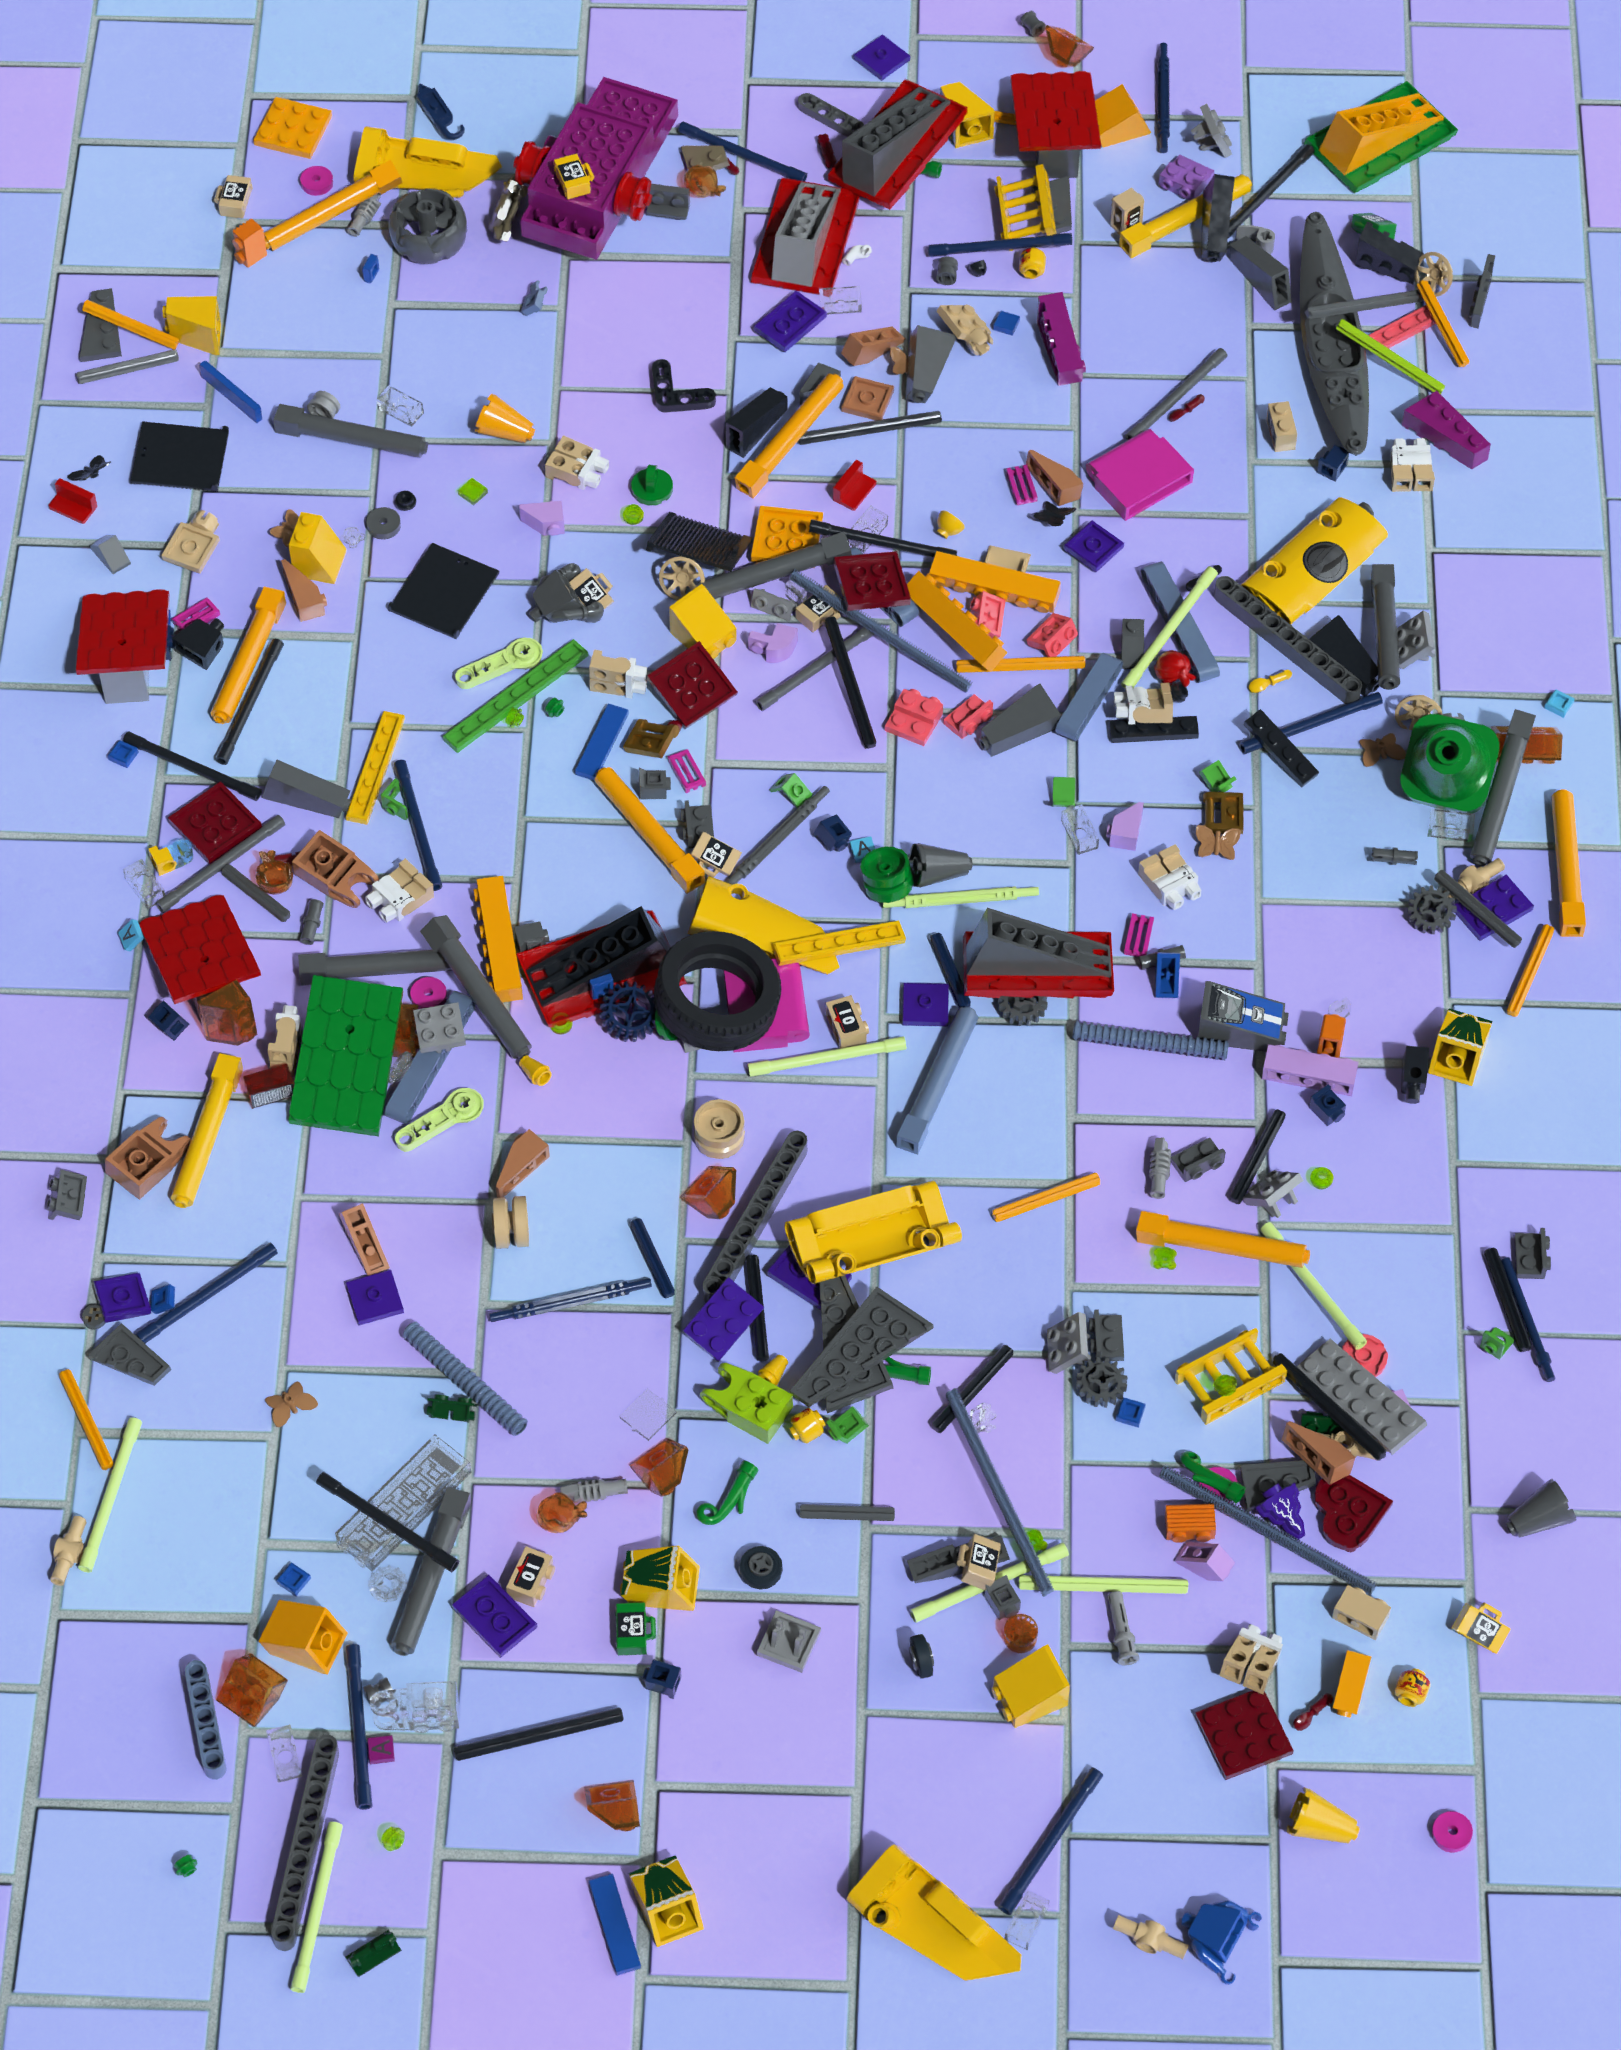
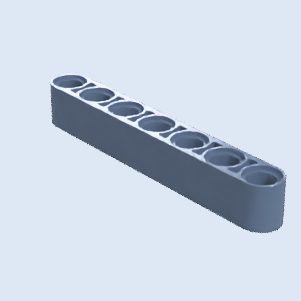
M1160 561L1141 567V576L1167 624L1184 600L1164 562ZM1189 611L1172 636L1181 653L1189 658L1191 672L1196 676L1195 680L1197 683L1219 677L1220 670Z
M453 991L446 1004L459 1003L464 1029L476 1004L470 996ZM419 1048L386 1106V1117L404 1124L410 1122L450 1051L447 1052L446 1049H443L441 1053L436 1051L421 1053Z

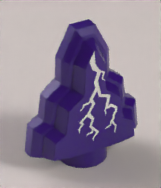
M1293 1482L1284 1488L1276 1484L1263 1492L1262 1495L1265 1499L1254 1507L1261 1518L1267 1517L1273 1525H1280L1285 1533L1287 1532V1535H1292V1538L1295 1536V1539L1298 1538L1297 1540L1305 1536L1304 1522L1299 1515L1301 1504L1298 1496L1300 1492L1296 1484Z

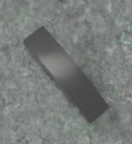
M999 1535L991 1538L990 1540L1001 1544L998 1563L1010 1560L1002 1536ZM953 1544L907 1560L915 1584L961 1575L963 1567L957 1565L960 1546L954 1548Z

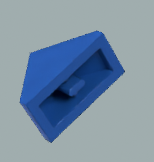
M1157 952L1155 969L1156 998H1178L1180 953Z

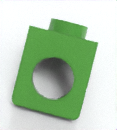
M796 773L781 776L769 789L771 793L782 790L797 808L808 798L812 797V793Z
M1074 777L1053 778L1052 807H1075Z
M395 778L381 794L382 807L389 814L397 815L407 820V807L394 799L400 792L399 780Z
M1495 1327L1491 1333L1485 1330L1480 1347L1500 1360L1514 1343V1338Z

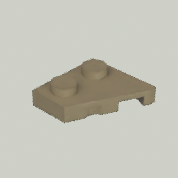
M681 146L692 180L730 166L723 146Z

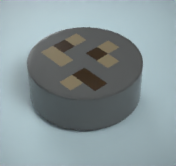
M91 1305L85 1308L82 1313V1319L87 1328L99 1329L104 1326L105 1323L99 1305Z

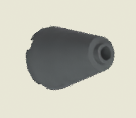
M922 843L913 844L910 849L909 860H913V867H910L914 887L921 888L968 875L973 867L972 858L965 852Z
M1551 1478L1507 1516L1509 1522L1506 1523V1526L1512 1536L1516 1534L1521 1538L1576 1521V1516L1573 1509L1568 1510L1569 1505L1567 1502L1569 1501L1558 1483Z

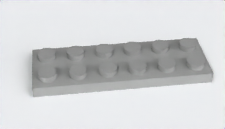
M1332 1339L1327 1340L1297 1366L1391 1455L1395 1454L1428 1426L1426 1420Z

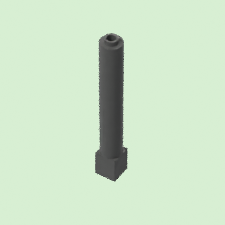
M279 404L273 419L275 433L294 437H300L301 434L419 458L426 454L428 450V442H425V437L304 413V408Z
M842 532L820 539L821 543L706 579L703 583L700 581L698 584H703L712 597L717 599L789 576L794 569L799 572L826 563L828 566L833 565L834 557L850 556L852 553L846 534Z
M1372 564L1371 594L1374 604L1378 683L1381 688L1392 690L1397 688L1401 682L1394 592V564Z
M1517 709L1513 712L1470 854V858L1477 865L1485 866L1492 862L1536 715Z
M447 915L433 917L420 931L434 952L441 953L513 1059L519 1058L521 1060L522 1057L529 1055L532 1048L531 1043L459 941L461 935Z
M433 949L326 957V953L298 954L301 986L312 985L313 975L340 979L452 971L441 953L434 952Z
M447 1487L438 1510L439 1517L429 1542L451 1554L459 1530L463 1528L471 1507L470 1493ZM424 1554L391 1643L394 1652L401 1656H408V1654L414 1653L445 1568L434 1562L426 1554Z

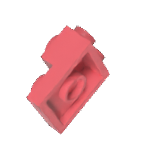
M903 689L894 704L893 713L885 724V731L925 746L943 715V704L936 697L926 698L921 696V693L916 689H910L909 691Z

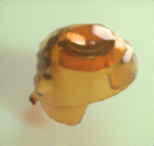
M695 165L684 174V184L686 188H690V193L695 197L706 198L715 195L720 197L721 192L726 190V186L718 185L717 174L712 166Z
M269 850L268 853L260 851L259 855L262 864L256 868L255 876L260 889L272 895H280L289 890L293 882L292 866L287 862L274 860L276 853L274 850Z
M556 1492L542 1500L536 1513L537 1522L544 1530L550 1533L559 1534L566 1532L580 1518L588 1516L587 1512L584 1511L587 1509V1503L582 1501L575 1506L568 1496Z

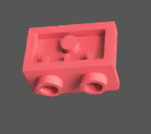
M983 591L972 599L970 603L971 613L978 618L975 621L978 625L983 623L991 630L989 633L991 637L995 635L999 638L1001 636L1005 600Z
M1052 613L1026 641L1030 647L1044 650L1047 657H1057L1078 635L1072 618Z
M974 694L944 718V725L963 739L968 734H973L980 724L987 722L992 717L993 702L988 700L985 703Z

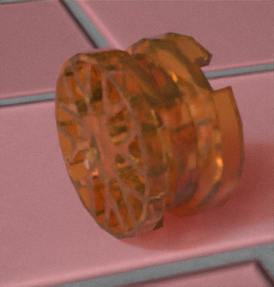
M1025 1614L1011 1616L1004 1626V1642L1006 1646L1016 1653L1031 1651L1038 1640V1625L1036 1621Z

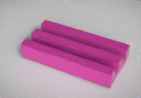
M1023 465V468L1016 466L1014 470L1007 468L1006 474L1016 504L1022 505L1037 502L1038 497L1028 466ZM1022 474L1025 476L1031 498L1028 496ZM1014 475H1017L1024 499L1020 498Z
M207 597L172 618V622L175 626L177 625L179 631H182L196 619H201L206 623L220 616V611Z
M688 749L668 756V762L685 793H689L690 789L697 790L700 785L702 787L706 786V781ZM683 756L687 759L698 780L695 781L682 759ZM675 759H677V761L679 762V764H680V766H681L683 772L685 773V775H686L688 781L690 782L689 784L687 783L686 779L684 778V776H683V774H682L680 768L678 767V765H677Z
M1132 913L1124 955L1144 956L1148 952L1154 917L1150 916L1148 919L1145 918V915L1137 917V914ZM1135 923H1139L1134 950H1130ZM1147 924L1148 928L1143 951L1140 952L1138 950L1143 926Z

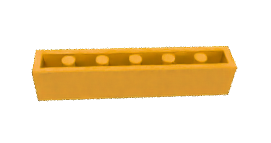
M936 551L929 572L937 580L935 584L937 587L942 585L943 587L953 588L957 592H969L976 596L985 591L1004 599L1005 603H1014L1021 608H1034L1042 613H1054L1061 592V581Z
M918 571L907 583L911 599L974 659L991 672L1008 653L1002 647L1004 643L995 635L991 637L989 635L991 630L983 623L978 625L975 622L978 618L969 610L965 613L962 610L964 605L956 598L951 600L948 597L951 594L942 585L938 588L935 585L937 580L929 573L925 576Z
M503 875L476 879L477 888L473 889L475 902H480V907H476L478 920H483V925L479 926L481 939L486 938V944H482L484 958L489 957V963H485L487 977L492 976V982L488 983L502 1003L523 1000Z

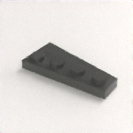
M112 288L91 291L90 301L116 311ZM87 313L80 362L122 357L118 326Z

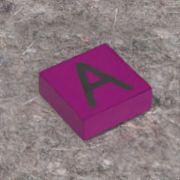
M392 1735L368 1738L370 1765L395 1762Z

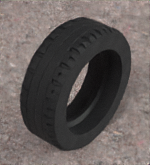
M719 931L693 934L671 946L662 958L654 986L655 1008L665 1026L684 1042L709 1051L738 1050L758 1041L771 1027L781 997L780 975L770 957L748 939L732 933ZM697 969H722L737 975L745 981L753 991L756 999L754 1005L743 1012L730 1015L714 1014L690 1002L683 994L679 982L684 975Z

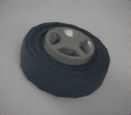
M765 1546L753 1547L747 1550L741 1558L739 1564L740 1576L751 1588L759 1590L768 1589L774 1586L781 1578L783 1572L782 1560L772 1548Z
M923 1634L910 1637L909 1654L914 1670L917 1671L920 1679L933 1676L934 1658L929 1642L926 1641Z

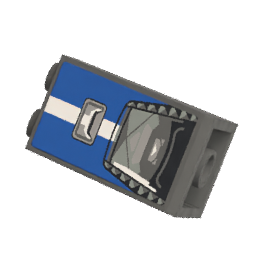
M1205 981L1198 1037L1200 1039L1205 1037L1207 1040L1213 1038L1214 1041L1220 1039L1221 1042L1227 1040L1229 1047L1267 1052L1268 1044L1274 1046L1285 1045L1287 1032L1282 1031V1028L1288 1024L1289 1013L1285 1012L1286 1003L1215 982Z

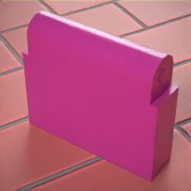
M1151 429L1141 432L1086 464V471L1095 482V489L1125 521L1191 484L1194 475L1193 467L1164 437L1159 438Z
M771 959L781 979V997L774 1021L763 1037L747 1047L733 1050L734 1053L788 1047V1043L802 1042L809 1038L810 1032L799 963L779 966L776 959ZM723 970L728 1014L740 1013L752 1007L756 998L748 984L737 975Z

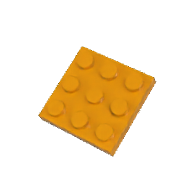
M275 97L254 138V145L311 159L332 118V110Z
M760 506L751 561L762 562L818 544L820 534L808 531L811 519L823 522V512Z

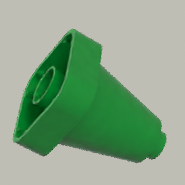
M1439 714L1423 716L1415 723L1412 729L1400 776L1404 794L1415 803L1460 814H1472L1479 811L1487 801L1499 757L1500 746L1497 735L1485 725ZM1452 751V753H1455V756L1451 759H1446L1442 753Z

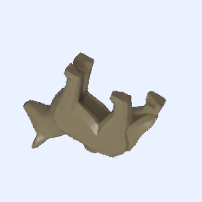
M515 173L507 182H503L504 188L489 223V230L494 233V238L505 242L509 241L511 236L512 221L520 202L528 193L527 186L518 185V182L515 181Z

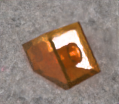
M1051 25L1045 27L1051 56L1058 59L1056 62L1067 68L1068 65L1076 67L1094 49V46L1064 28Z
M708 1166L680 1196L681 1200L708 1219H722L726 1217L730 1212L729 1209L735 1204L737 1170L734 1167Z
M666 1438L630 1463L629 1466L652 1493L661 1497L667 1496L681 1483L689 1450L687 1446Z
M634 1780L584 1787L587 1810L614 1830L631 1831L635 1827H640Z

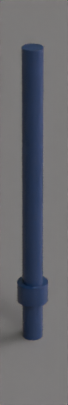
M1509 1257L1503 1258L1501 1262L1535 1349V1359L1538 1366L1542 1368L1546 1381L1552 1382L1556 1379L1550 1365L1552 1360L1549 1353L1544 1349Z

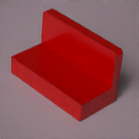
M855 460L833 487V501L852 511L859 507L876 486L875 479L863 474L862 462Z
M61 478L55 483L57 495L48 505L50 510L81 524H85L98 507L94 493Z

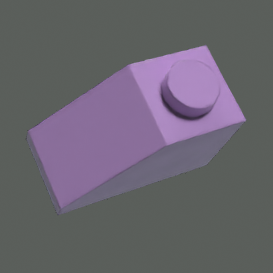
M562 501L519 504L521 521L543 536L565 534Z
M1138 802L1114 816L1112 825L1108 824L1106 837L1110 838L1109 847L1136 851L1144 802Z
M1186 1542L1175 1559L1177 1564L1208 1581H1224L1235 1564L1220 1544Z

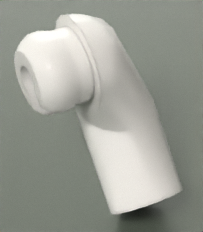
M867 244L853 246L844 256L842 262L846 266H850L855 259L869 257L872 248Z

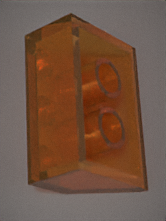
M1491 726L1499 740L1498 762L1509 726ZM1532 727L1522 763L1531 764L1533 760H1542L1544 764H1555V761H1561L1563 734L1557 727Z
M237 979L197 1001L204 1037L207 1041L239 1046L244 1042L251 1041L258 1035L251 998Z

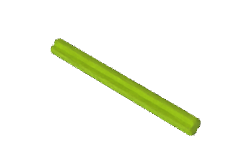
M1342 319L1338 323L1336 330L1432 392L1438 391L1440 394L1445 389L1443 383L1346 320Z

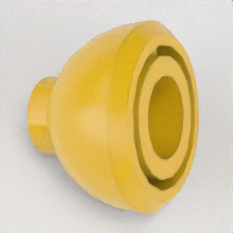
M946 510L940 511L937 518V533L947 539L948 536L957 535L965 529V525Z

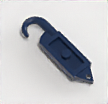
M419 84L417 101L442 136L449 140H456L462 137L465 133L464 125H460V131L457 133H451L447 129L453 122V114L435 87L431 89L423 84Z

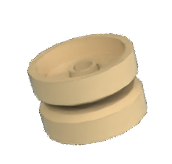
M723 1099L710 1100L701 1105L694 1117L695 1143L701 1153L715 1159L729 1158L738 1153L745 1140V1121L740 1108L731 1101Z
M514 1196L512 1199V1211L508 1210V1201L505 1197L493 1198L492 1229L493 1234H495L496 1249L509 1248L511 1233H514V1241L517 1248L529 1247L526 1196Z

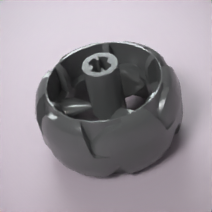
M426 188L425 190L412 191L405 194L394 204L388 221L390 239L395 249L402 256H407L410 261L420 264H434L445 258L453 257L462 248L466 239L467 220L463 207L449 193L439 189ZM412 221H417L419 230L422 233L420 235L412 234L409 230L405 229L406 225ZM437 227L447 228V230L431 236V233L435 232Z

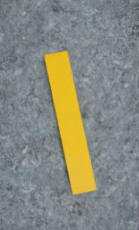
M383 711L348 808L346 821L368 825L405 721L404 715Z
M898 920L773 943L772 949L778 965L782 966L905 943L906 937Z

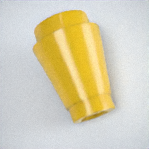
M528 1055L521 1058L519 1066L534 1085L543 1086L549 1082L552 1073L548 1066Z
M777 1355L758 1371V1376L777 1386L788 1365V1360L782 1355Z

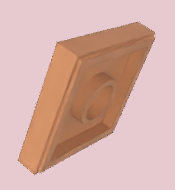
M854 376L843 402L842 412L872 420H881L894 393V386Z

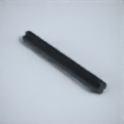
M1274 1110L1230 1194L1231 1202L1241 1204L1243 1196L1246 1195L1285 1120L1286 1113L1284 1111Z
M1495 1247L1485 1250L1484 1255L1518 1350L1520 1352L1529 1351L1532 1344L1498 1250Z
M748 1255L746 1257L749 1293L764 1306L759 1257L757 1255ZM763 1309L753 1321L757 1361H767L769 1359L765 1313Z
M1003 1345L958 1394L962 1398L961 1400H963L962 1402H964L963 1405L965 1407L1013 1356L1014 1351L1008 1345ZM950 1404L932 1422V1428L937 1433H942L956 1418Z

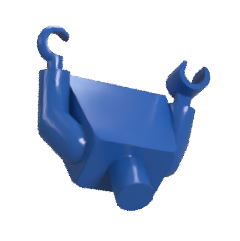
M1232 1901L1213 1903L1212 1905L1203 1904L1197 1915L1186 1912L1183 1915L1181 1924L1189 1929L1188 1936L1192 1941L1191 1947L1198 1958L1216 1974L1220 1973L1223 1983L1232 1984L1236 1976L1233 1973L1232 1979L1227 1981L1225 1979L1227 1971L1223 1968V1963L1227 1962L1245 1926L1251 1931L1257 1930L1259 1925L1254 1924L1251 1919L1260 1922L1262 1916L1258 1912L1249 1914L1247 1909Z

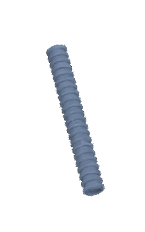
M1076 1020L1074 1023L1073 1038L1075 1041L1081 1039L1084 1042L1085 1039L1090 1043L1091 1040L1097 1044L1098 1041L1102 1042L1104 1045L1107 1042L1109 1045L1114 1043L1116 1046L1121 1044L1123 1047L1129 1045L1130 1048L1136 1046L1137 1049L1143 1047L1144 1050L1151 1048V1051L1158 1049V1052L1165 1050L1166 1053L1173 1051V1054L1180 1052V1055L1187 1053V1056L1194 1054V1057L1201 1055V1058L1208 1056V1059L1215 1057V1060L1222 1058V1061H1225L1228 1055L1229 1043L1227 1040L1221 1042L1220 1039L1214 1041L1213 1038L1207 1040L1205 1037L1200 1039L1198 1036L1196 1038L1189 1036L1188 1038L1185 1037L1186 1035H1182V1037L1178 1036V1034H1175V1036L1171 1035V1033L1166 1035L1164 1032L1159 1034L1157 1031L1151 1033L1150 1030L1144 1032L1143 1029L1137 1031L1136 1028L1129 1030V1027L1122 1029V1026L1115 1028V1025L1108 1027V1024L1101 1026L1100 1023L1094 1025L1093 1022L1086 1024V1021L1079 1023V1020Z
M413 1322L405 1328L403 1338L408 1340L410 1344H413V1347L418 1349L420 1353H423V1356L428 1358L430 1362H433L434 1366L438 1367L440 1371H444V1375L449 1376L451 1381L459 1385V1388L464 1390L467 1395L469 1394V1397L474 1399L477 1404H480L481 1408H485V1411L490 1413L491 1417H495V1420L500 1422L503 1427H506L507 1431H511L513 1436H517L525 1430L528 1420L523 1418L520 1413H517L516 1409H512V1406L507 1404V1401L502 1399L500 1395H497V1392L492 1390L490 1386H486V1382L481 1381V1378L476 1376L474 1372H471V1369L466 1367L463 1362L461 1363V1360L456 1358L453 1353L450 1354V1350L445 1349V1346L440 1344L438 1340H435V1337L430 1335L427 1330L425 1331L424 1327L420 1326L418 1322Z

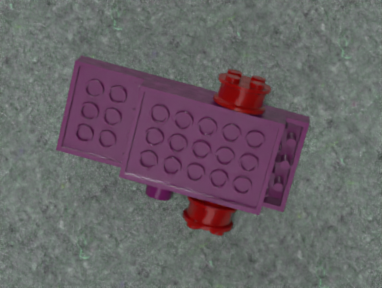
M603 77L588 104L579 102L576 104L558 137L549 135L543 148L536 146L533 141L525 142L520 156H516L513 167L516 168L515 181L518 182V185H529V206L520 220L522 236L597 260L622 215L630 216V219L633 221H641L646 206L650 205L652 200V194H649L651 180L645 177V174L678 118V99ZM577 154L581 164H589L594 179L590 181V194L567 199L554 172V159Z

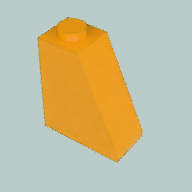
M1347 1650L1333 1708L1338 1709L1337 1715L1351 1718L1352 1713L1357 1715L1371 1656Z

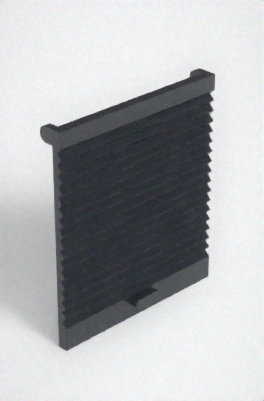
M142 421L130 481L131 484H151L152 486H172L173 488L218 492L229 437V427L223 426L222 429Z
M669 512L648 540L646 550L651 552L653 547L731 572L751 544L753 538L746 535L741 536V534L737 535L736 532L733 534L732 531L721 530L720 527L709 526V524L705 525L704 522L693 521L692 518L689 520L688 517L677 516L676 513Z
M432 542L395 600L389 603V611L457 640L460 632H462V629L473 615V612H475V609H477V606H479V603H481V600L494 580H496L500 571Z

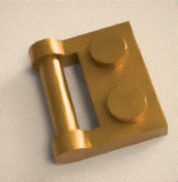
M638 719L623 748L628 753L663 758L673 738L678 736L679 726L674 724L669 726L655 724L645 719ZM646 731L662 733L663 735L654 734V733H649V732H646Z
M1204 793V826L1211 829L1214 835L1216 831H1220L1223 834L1232 828L1239 829L1241 834H1243V793ZM1216 802L1221 803V823H1214V803Z

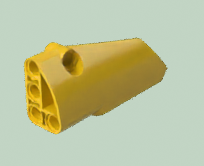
M365 126L361 137L353 180L357 182L369 175V171L391 160L402 181V184L395 188L425 190L426 188L439 190L460 188L463 191H470L500 170L502 165L496 155L468 151L465 146L418 137H411L410 140L389 137L385 129Z
M711 876L707 877L687 933L689 935L709 931L732 933L756 944L770 959H776L772 949L773 943L825 934L822 927L748 891L744 885L738 883L732 885ZM731 894H738L741 900L732 897ZM836 956L798 962L802 966L826 975L840 968Z
M891 1845L847 1896V1901L866 1917L871 1925L880 1928L965 1981L1021 1971L1022 1954L940 1880L935 1879L898 1845ZM884 1910L886 1912V1919L883 1923L879 1924L877 1915L880 1911Z

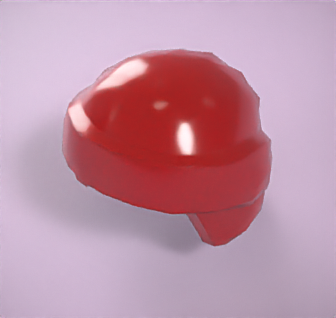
M1169 650L1162 653L1157 659L1154 670L1162 683L1170 684L1179 679L1182 685L1187 687L1190 681L1196 679V676L1189 673L1191 664L1185 654Z

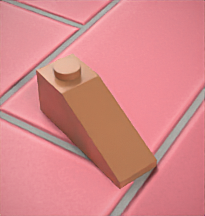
M893 326L850 333L841 354L853 366L868 364L890 351L891 347H897L902 344L905 338Z
M1034 450L1028 451L1026 465L1029 471L1058 506L1080 499L1083 483L1071 469Z
M286 559L281 560L283 574L300 622L325 616L324 607L328 606L325 594H320L318 586Z
M530 1129L524 1134H519L511 1146L496 1184L497 1198L505 1197L550 1157L549 1145Z
M362 1203L339 1213L347 1236L367 1276L389 1269V1264L364 1204Z
M1291 1421L1286 1423L1282 1441L1329 1485L1351 1474L1356 1457L1341 1443Z

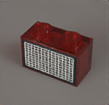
M288 1064L243 1076L246 1093L252 1109L292 1097L294 1082Z

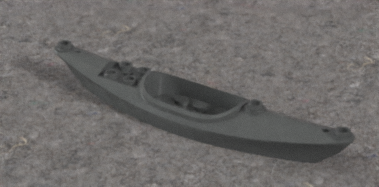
M1312 212L1307 216L1305 222L1300 271V323L1304 352L1313 385L1337 437L1348 453L1358 456L1365 451L1368 439L1369 380L1366 349L1336 330L1340 320L1344 319L1362 331L1358 312L1308 319L1305 315V310L1310 306L1354 300L1330 228L1320 212Z

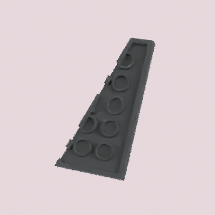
M845 1275L820 1282L823 1350L859 1308ZM881 1361L826 1396L827 1414L893 1389V1383L884 1362Z
M876 1287L790 1389V1393L793 1394L794 1398L811 1407L934 1328V1325L879 1287Z

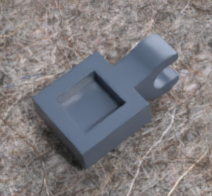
M539 280L531 284L530 294L525 296L521 312L526 316L540 311L543 307V299L548 288L545 286L540 289Z

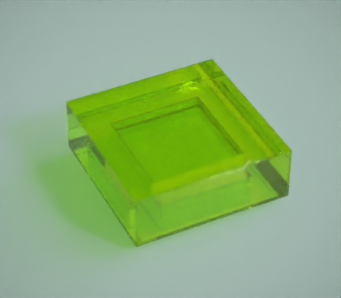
M471 478L458 489V495L473 506L488 494V488L474 478Z

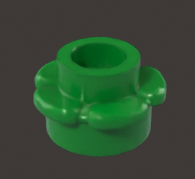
M554 697L546 705L545 712L551 718L554 716L559 717L565 709L563 706L564 701Z
M186 1855L174 1864L177 1870L176 1875H183V1877L192 1875L197 1870V1859H193L191 1855Z

